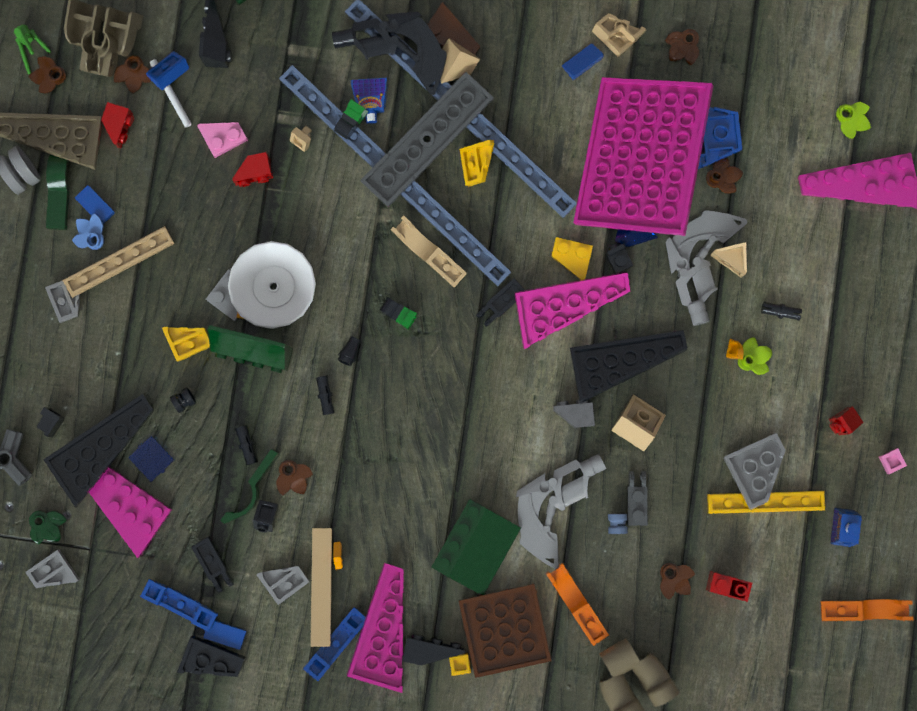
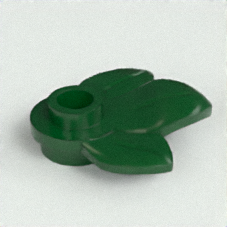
M39 510L33 512L29 517V524L32 527L30 531L31 539L38 545L44 539L50 542L60 541L61 533L58 526L65 523L67 519L57 511L45 513ZM41 518L43 522L38 524L35 522V519Z

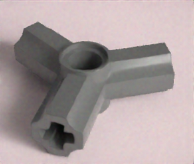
M7 429L0 448V469H4L17 485L21 486L33 475L18 459V452L24 434ZM6 454L10 457L7 464L4 463V456Z

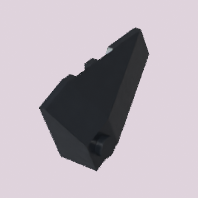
M205 0L204 9L207 17L202 19L204 32L200 33L199 57L206 67L228 68L229 62L232 61V51L229 50L216 0Z

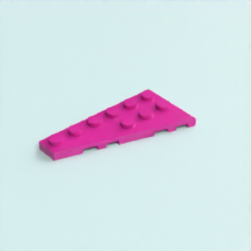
M911 153L798 176L802 195L822 198L830 197L839 200H855L856 202L881 205L889 204L897 205L898 207L906 206L917 209V177Z
M622 272L514 292L523 348L530 347L533 343L543 340L555 331L565 328L583 318L586 314L594 312L606 303L612 302L630 292L628 273Z
M111 467L106 470L89 492L137 558H140L172 511L171 508Z
M387 563L383 564L347 672V677L402 693L403 569Z

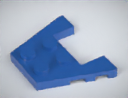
M718 107L709 108L703 140L704 154L700 156L698 169L742 150L738 112Z

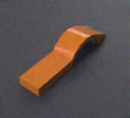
M561 563L559 568L551 573L548 571L546 575L594 646L608 637L609 634L563 563Z
M896 599L821 601V620L864 621L893 619L913 621V616H909V605H913L912 600Z

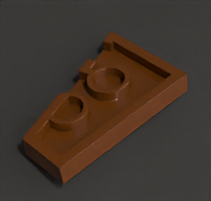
M442 2L428 24L439 45L444 47L448 38L476 55L480 50V45Z

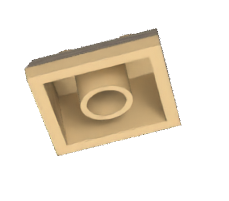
M633 394L611 431L632 443L635 447L645 451L655 438L666 415Z

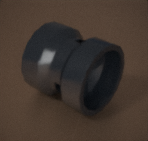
M188 387L184 388L178 395L170 396V400L178 413L185 411V408L197 404Z

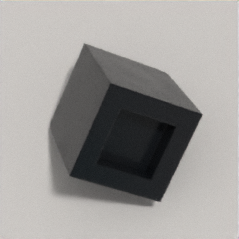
M44 407L40 412L43 417L38 423L37 428L43 431L45 436L53 437L65 420V417L51 408Z

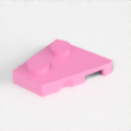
M238 122L197 125L215 158L248 141Z

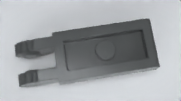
M629 471L627 525L648 526L646 471H641L640 474L641 487H634L635 474L633 471Z

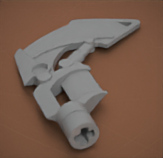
M705 210L700 217L688 223L686 236L674 235L672 239L669 237L666 241L671 274L676 270L678 271L677 289L682 305L688 306L693 326L710 321L704 302L713 292L718 290V287H715L709 267L711 264L704 258L715 241L725 243L747 224V220L744 218ZM735 221H739L741 224L738 226ZM699 240H708L692 260L691 265L693 268H690L689 259L693 247ZM691 278H693L699 299L693 302L687 288V282Z
M599 453L581 463L574 460L554 470V476L547 481L545 480L544 473L517 491L516 497H519L518 523L519 527H521V539L519 542L536 558L554 569L558 568L557 534L551 532L550 529L556 508L563 511L565 507L585 497L586 499L588 498L587 486L589 478L606 469ZM579 468L581 469L582 477L562 486L563 476ZM555 491V496L549 498L546 511L547 516L545 525H543L538 519L541 504L550 492ZM546 558H554V563H551Z

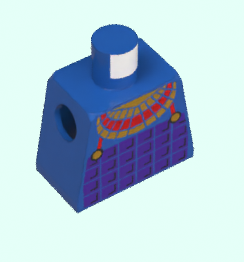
M387 78L351 80L355 102L368 111L366 123H377V113L385 112L388 90Z
M834 508L830 544L847 547L858 544L861 515L855 510Z

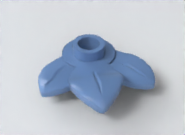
M93 214L90 221L77 219L76 225L79 234L72 239L74 244L79 248L100 249L104 244V237L102 235L103 222L101 218Z

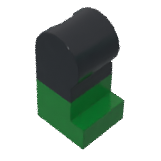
M352 99L334 128V131L345 139H349L368 113L364 107Z
M388 297L379 310L408 330L418 316L417 313Z

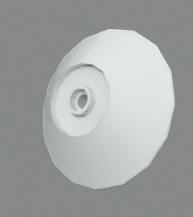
M273 241L253 245L243 252L231 268L228 282L231 303L239 315L255 326L271 329L290 325L302 317L313 301L316 286L313 268L304 254L289 244ZM274 283L277 284V288L275 290H271V285Z

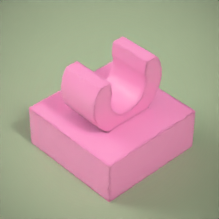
M898 448L879 456L887 474L907 466Z

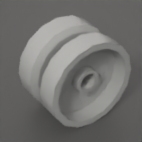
M16 145L8 150L9 158L3 154L0 155V175L15 194L19 195L27 189L26 183L33 186L41 181L35 166L19 146Z

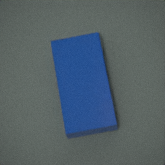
M89 185L75 197L91 216L93 214L98 215L103 224L116 213Z
M215 620L210 631H205L203 638L241 650L247 630Z

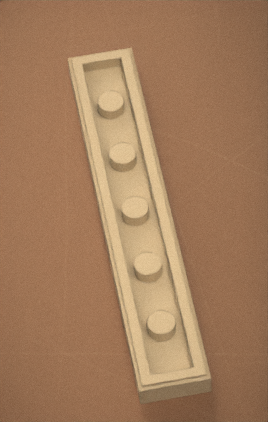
M164 226L69 276L63 282L73 298L175 243Z
M312 528L311 647H330L332 528Z

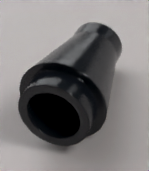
M350 336L348 342L338 353L339 357L337 360L347 366H352L356 361L361 341Z

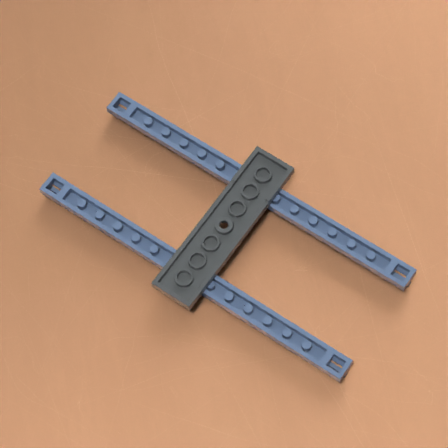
M356 0L345 11V14L353 22L375 18L382 22L360 0ZM375 29L364 31L369 37L380 35ZM390 33V34H389L390 37H392V36L395 35V36H397L401 41H403L397 34H395V33ZM398 48L394 55L389 53L402 68L424 87L412 70L415 65L414 60ZM292 65L279 78L280 81L334 131L343 113ZM467 72L453 86L448 82L441 83L440 80L435 95H432L438 101L388 153H385L358 127L349 139H345L336 133L372 167L360 180L362 184L387 207L402 195L497 286L509 276L511 271L415 182L422 172L455 138L467 128L481 142L494 140L492 152L562 218L569 214L577 205L569 195L481 114L494 97ZM435 82L429 86L431 89H433ZM429 136L431 138L430 142H424V137Z

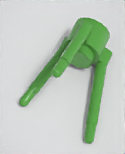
M20 25L14 30V34L17 37L15 40L19 46L27 73L30 75L31 70L23 45H26L30 54H34L30 45L33 41L32 38H34L48 53L51 50L36 35L34 30H29L27 25Z

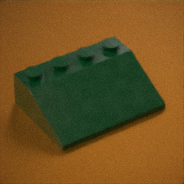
M209 325L210 351L216 353L215 357L226 359L227 356L232 357L234 362L245 364V361L253 362L252 366L262 369L264 365L271 367L270 371L282 373V370L288 371L293 349L288 345Z
M469 499L431 568L478 594L484 595L521 527Z

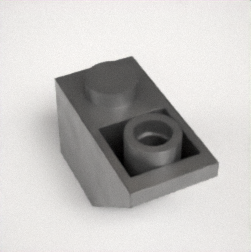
M576 400V404L569 405L568 401L557 402V406H553V411L573 428L595 426L593 403H588V400L581 404L579 400Z

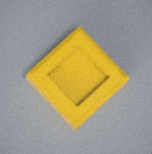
M468 653L449 658L452 676L471 673Z

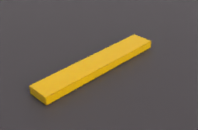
M824 491L771 492L767 503L752 510H749L741 493L707 494L708 514L825 510Z

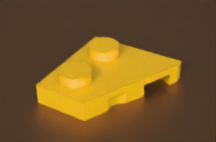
M556 237L551 257L560 262L564 268L572 272L579 280H584L593 246Z

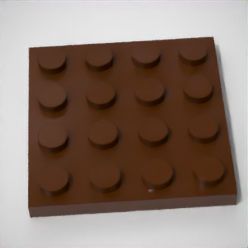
M534 583L458 600L475 678L551 661Z

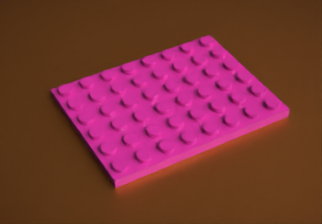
M602 77L573 221L575 225L686 236L713 84Z

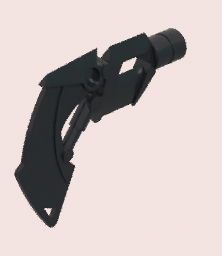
M418 11L385 14L389 19L388 21L380 22L375 18L355 22L352 28L332 32L335 49L355 45L363 53L366 60H369V57L389 53L394 55L398 48L415 61L412 70L429 94L435 95L443 74L447 53L441 49L435 35L420 18L422 15ZM375 29L380 34L379 36L357 40L356 32ZM389 34H400L411 39L417 45V54L397 36L390 37ZM435 82L433 89H431L429 86Z

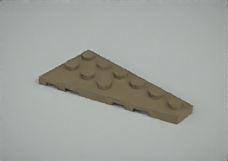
M0 113V137L96 170L103 125L102 116Z

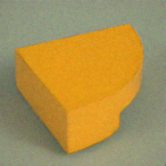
M730 339L726 358L743 360L744 352L741 343Z
M334 542L333 559L335 569L343 568L341 542Z

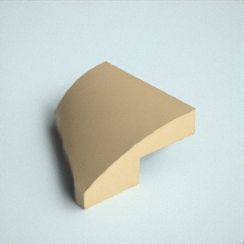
M608 13L595 24L592 32L619 57L645 33L646 29L642 26L640 29L631 26L629 21L620 20Z

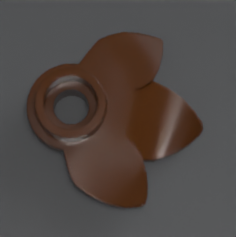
M695 30L675 31L667 36L665 41L671 45L669 51L670 61H678L685 58L687 63L692 65L699 56V49L697 47L699 35ZM692 35L693 41L687 42L686 37Z
M130 56L126 59L125 64L117 67L114 74V82H125L128 90L131 93H135L142 86V82H151V79L146 75L149 69L144 66L143 60L140 57ZM133 63L138 64L136 68H132Z
M38 57L37 60L40 68L32 72L28 77L39 85V93H50L56 85H60L65 81L66 72L62 67L57 66L53 59ZM60 73V76L55 79V74Z
M724 158L714 163L713 169L706 175V182L712 188L718 187L723 193H735L737 189L734 183L742 177L743 171L738 167L730 166L729 159Z
M292 460L283 461L279 466L280 476L276 481L277 489L281 495H285L290 489L296 493L305 494L307 489L305 479L313 475L311 469L305 464H296ZM287 466L292 467L291 473L286 472Z
M664 564L660 569V576L662 578L660 590L664 597L670 600L675 592L682 595H690L691 587L688 579L692 578L695 572L687 565ZM668 569L673 570V574L671 576H667L666 571Z

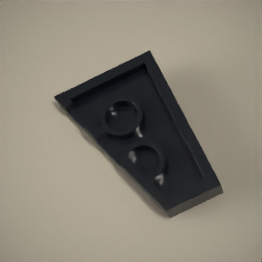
M192 635L188 641L177 673L190 672L194 674L205 673L216 676L238 677L246 657Z

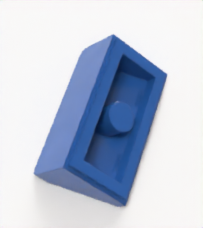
M591 43L564 63L562 67L574 81L602 60L604 54Z
M173 51L150 69L146 75L159 89L163 90L185 73L189 66L184 57Z

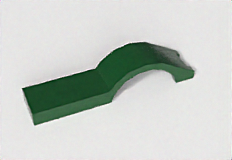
M51 154L49 155L46 169L48 188L46 228L67 230L69 190L66 172L68 160Z
M271 449L248 481L253 493L248 507L238 513L226 512L220 520L221 522L228 523L248 514L256 507L259 500L258 484L280 455L279 452Z

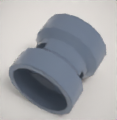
M608 514V520L610 521L608 534H627V514Z

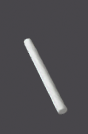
M156 59L150 62L152 68L158 64ZM168 85L164 90L183 125L187 128L192 124L171 85Z

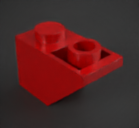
M107 102L101 120L113 144L118 148H122V145L127 141V131L129 126L131 127L133 124L134 116L130 109Z
M267 152L246 157L233 177V182L236 186L246 187L251 185V182L256 181L258 183H265L273 178L270 158Z
M853 406L847 407L829 418L831 422L829 424L830 428L835 434L838 433V435H849L864 423Z
M710 571L706 590L748 602L752 582Z

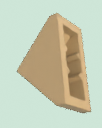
M448 38L442 50L446 51L447 56L441 83L459 79L465 72L471 75L480 58Z
M746 242L715 249L711 253V257L739 277H743L747 273Z

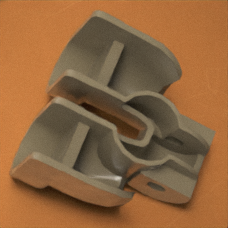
M68 0L64 33L69 44L80 46L83 50L79 70L112 77L117 68L118 55L127 57L131 53L135 44L137 30L142 28L144 16L132 11L127 13L112 7H104L98 4L91 5L78 0ZM104 22V40L102 42V45L99 46L98 39L101 23Z
M627 638L599 653L612 675V678L604 682L602 679L599 680L601 694L610 711H645L624 675L630 670L636 675L654 707L661 706L675 698L680 691L661 661L649 651L647 652L648 656L640 661Z

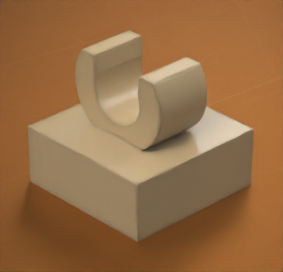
M307 126L302 131L295 127L291 132L290 142L305 152L310 146V133L312 130Z

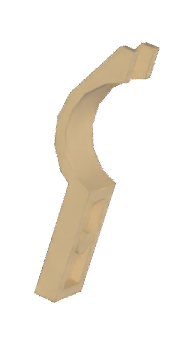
M403 215L401 217L403 221L396 228L392 227L391 231L452 287H455L467 273L439 247L421 234Z

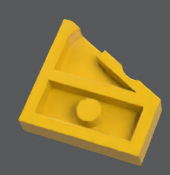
M494 140L483 141L460 149L465 186H473L486 181Z
M162 328L177 362L210 348L209 336L205 328Z

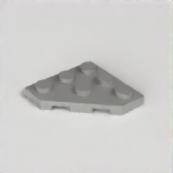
M777 433L723 458L749 510L769 501L785 453V448Z

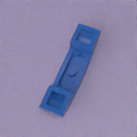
M151 579L148 580L140 596L155 605H160L182 616L207 632L210 631L218 613L191 597Z
M353 607L331 634V646L320 647L303 669L315 680L319 681L361 630L366 617Z

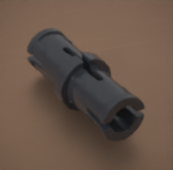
M763 302L762 307L765 308L761 309V314L774 315L780 319L783 317L797 321L801 319V315L794 314H802L801 308L787 307L782 303L777 305Z
M328 375L317 377L316 381L319 391L317 396L321 402L322 414H334L333 393L330 392Z
M247 425L236 428L235 431L240 443L239 449H242L246 466L258 462L253 448L254 442L250 439Z

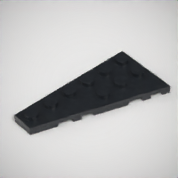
M684 330L570 348L580 404L687 351L688 347Z
M143 394L43 459L75 508L78 507L153 413V408Z

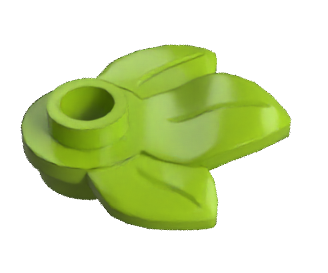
M865 103L844 104L837 109L836 117L841 122L840 129L846 137L853 139L856 131H866L871 128L869 120L864 115L870 107ZM842 112H847L848 117H844Z
M755 337L745 341L742 345L744 352L743 360L738 359V366L745 371L751 370L757 375L769 372L766 362L771 358L772 350L767 346L758 347ZM746 358L749 359L750 364L746 362Z

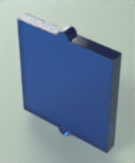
M153 436L148 438L142 445H138V449L128 457L150 482L161 473H165V469L174 461Z

